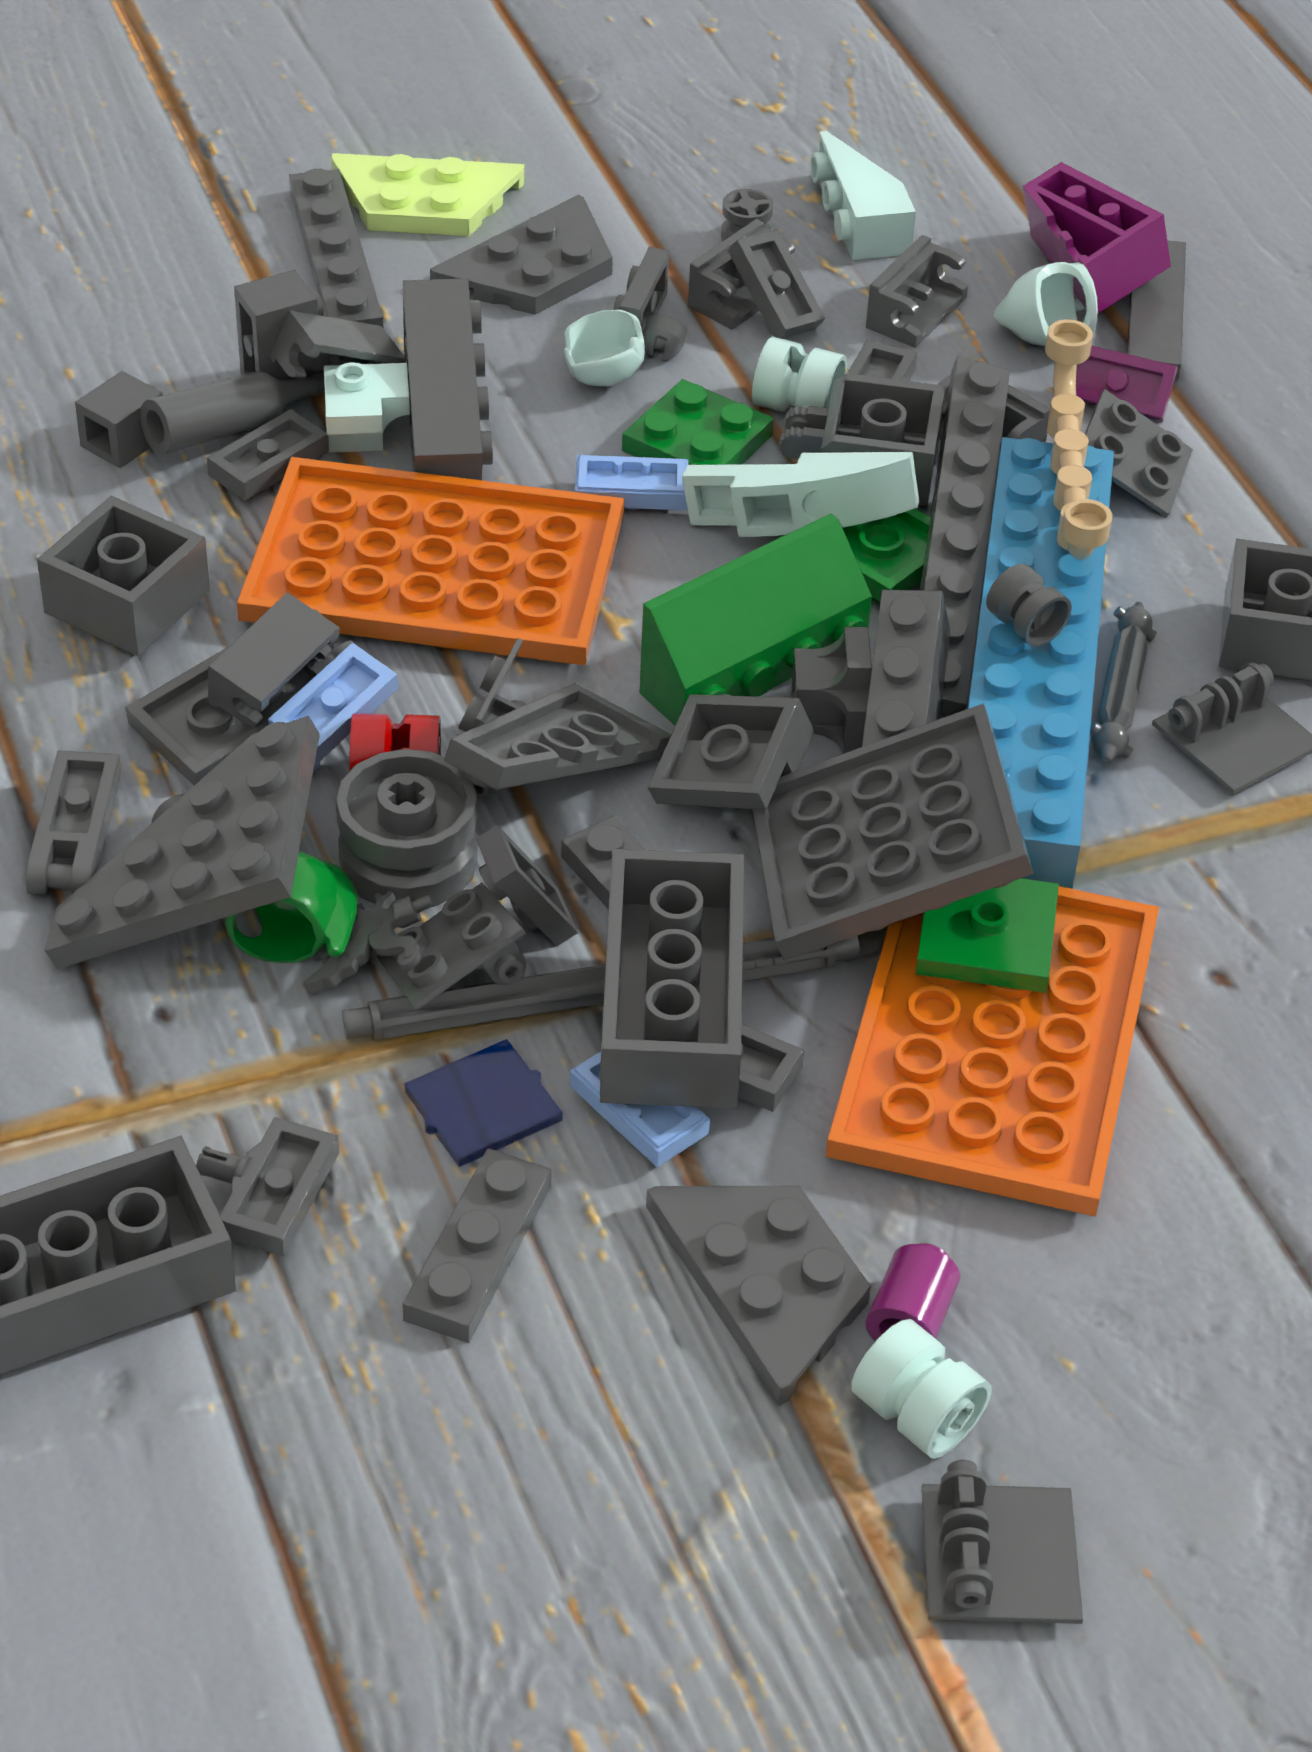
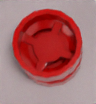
M352 714L349 772L356 764L384 752L410 749L433 752L441 756L440 715L406 714L400 723H393L388 714Z

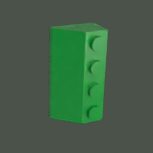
M830 513L643 603L639 693L676 726L690 694L762 696L769 689L792 678L794 649L823 648L836 642L841 637L844 627H869L872 595L839 519Z

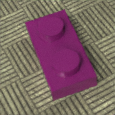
M1091 345L1089 358L1085 362L1077 364L1076 396L1080 397L1084 403L1096 405L1101 392L1106 389L1120 400L1132 404L1145 417L1163 421L1176 377L1177 365Z

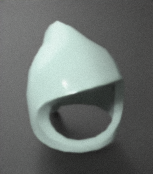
M1079 262L1046 264L1030 270L1016 280L1007 296L996 307L992 317L998 324L1010 329L1022 340L1033 345L1045 347L1048 328L1052 323L1064 319L1077 320L1076 312L1085 308L1079 299H1074V276L1082 285L1086 298L1087 312L1083 323L1089 326L1094 333L1098 312L1094 282L1088 270Z

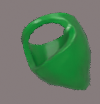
M299 851L291 897L253 909L262 926L261 934L254 938L243 935L237 928V914L226 917L225 920L228 936L243 952L251 957L267 962H301L312 958L324 943L327 944V953L331 957H338L345 951L357 914L358 894L350 876L340 867L329 861Z

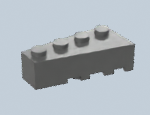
M468 278L403 280V345L408 371L409 423L411 426L413 472L482 480V465L493 464L491 431H481L480 420H489V398L487 387H477L476 377L485 376L484 343L473 342V334L482 333L480 300L470 301Z

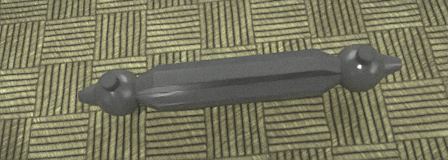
M1136 602L1127 609L1119 606L1113 614L1118 618L1119 632L1114 638L1098 712L1100 725L1093 722L1090 728V733L1093 735L1094 749L1100 754L1102 762L1106 764L1120 755L1128 758L1133 751V748L1128 745L1129 736L1127 730L1132 726L1147 653L1145 640L1152 641L1157 634L1152 629V617L1144 609L1141 602Z

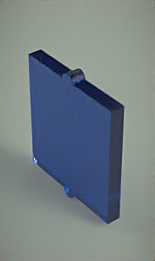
M508 1039L404 1083L405 1093L425 1119V1132L431 1135L435 1134L458 1167L483 1157L487 1148L496 1151L563 1120V1112L541 1084V1073L538 1070H530Z

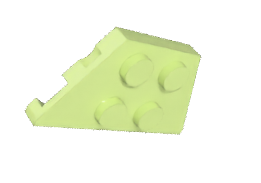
M332 153L331 157L332 170L339 169L342 181L345 184L347 198L352 207L359 210V218L368 231L470 236L482 225V220L485 217L493 215L503 205V194L510 187L520 190L524 186V164L463 161L455 157L443 159L412 158L404 154L373 156Z

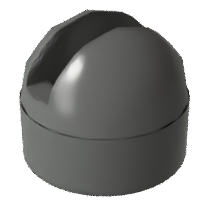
M649 316L642 333L646 353L652 358L655 350L663 352L662 361L676 357L683 347L688 332L687 328L679 321L666 316Z

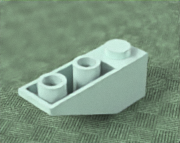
M820 131L818 152L811 154L810 170L813 182L820 183L825 211H832L834 216V228L838 241L844 240L852 260L900 256L913 243L916 215L904 184L829 132Z

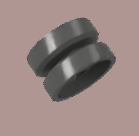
M410 749L379 753L356 764L341 780L336 797L337 824L340 831L338 838L339 863L341 869L350 876L360 898L376 904L377 900L374 897L376 893H380L382 896L388 891H392L396 900L411 895L414 901L429 894L434 904L433 907L462 891L473 879L478 860V843L475 839L478 837L475 830L477 823V794L473 783L465 777L464 772L445 762V757L433 752Z

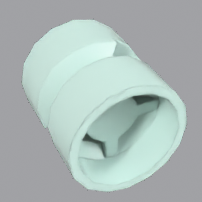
M773 336L770 337L762 349L755 370L752 385L753 404L782 413L791 406L795 408L796 405L798 407L803 405L805 408H808V406L829 408L835 380L845 375L847 371L846 356L820 348H814L809 354H806L800 343Z
M912 1319L902 1320L890 1327L866 1352L852 1379V1392L885 1420L898 1417L897 1430L931 1459H935L954 1449L977 1424L990 1400L992 1385L963 1361L954 1362L950 1358L945 1359V1347Z

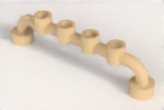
M1064 319L1052 323L1047 332L1045 352L1051 360L1055 361L1054 397L1050 405L1047 433L1054 439L1050 468L1057 474L1053 504L1061 511L1056 540L1074 558L1084 560L1090 557L1094 548L1100 547L1108 541L1113 516L1111 510L1105 504L1089 499L1092 474L1088 469L1084 468L1089 440L1081 432L1085 403L1080 397L1076 396L1077 364L1083 363L1089 358L1093 332L1089 326L1080 321Z

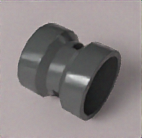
M1016 564L1004 571L992 584L986 601L988 610L1005 624L1013 623L1015 634L1031 647H1041L1059 635L1066 626L1072 610L1070 600L1056 588L1044 587L1043 577L1027 564Z

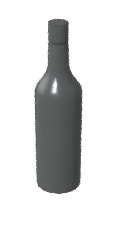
M254 371L148 399L143 402L140 411L141 427L145 439L156 453L165 454L257 429L281 415L289 404L325 393L324 371L306 375L303 379L290 378L286 380L277 379L265 372Z

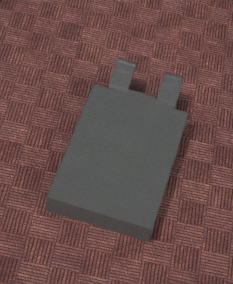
M346 641L340 644L325 659L317 661L319 658L313 657L269 700V705L262 712L258 711L263 716V719L255 727L241 722L221 707L217 709L208 703V666L227 648L126 706L128 724L191 784L196 785L248 737L268 726V719L353 641ZM329 643L327 644L329 647L332 648V650L334 649V644H333V643H332V644H329Z

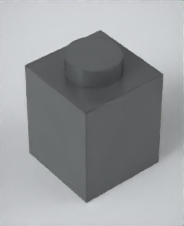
M124 371L119 372L75 401L80 446L116 467L122 468L151 448L145 439L141 427V406L144 401L162 396L163 393Z

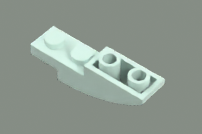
M913 452L802 453L797 464L687 465L682 474L690 525H736L738 537L787 535L830 513L839 519L842 527H847L917 508L919 504Z

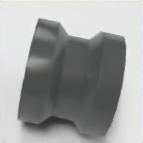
M739 189L728 193L724 197L722 212L726 220L721 225L722 241L755 219L764 222V227L771 231V226L767 221L773 215V200L769 195L754 189Z

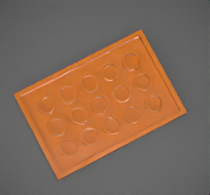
M291 457L237 601L238 621L255 623L288 592L339 626V634L497 655H509L517 638H519L523 642L516 657L586 665L624 516V498Z
M1059 886L1050 974L1046 993L916 975L924 912L889 924L827 1139L826 1157L1096 1217L1159 907Z

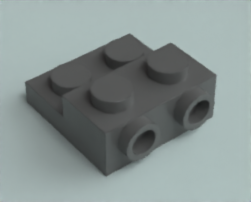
M690 694L648 786L656 804L766 810L780 776L799 769L814 733V729L800 699L782 696L749 697L727 694Z

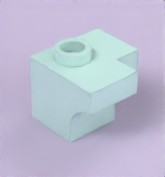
M345 363L342 365L324 366L326 427L329 438L328 453L383 451V432L386 426L400 416L410 415L407 363Z

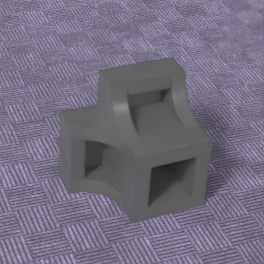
M844 627L841 637L833 644L823 648L794 649L791 698L800 699L814 729L813 734L822 735L833 740L840 747L842 754L862 747L872 672L869 627Z

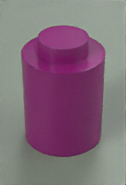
M928 1243L907 1244L899 1247L894 1252L865 1321L867 1332L874 1341L893 1325L908 1319H912L937 1339L960 1281L959 1269L949 1258L948 1254L941 1248Z

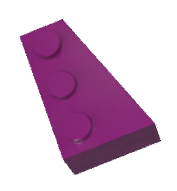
M1060 162L1022 186L1031 238L1051 263L1079 262L1085 266L1094 282L1097 295V314L1171 267L1164 214L1063 162ZM1073 276V292L1086 308L1083 287L1078 279Z

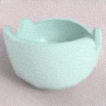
M602 310L583 316L569 325L564 332L566 348L563 349L565 363L572 377L576 378L580 383L594 387L614 386L632 377L644 360L645 344L640 322L635 315L626 311Z

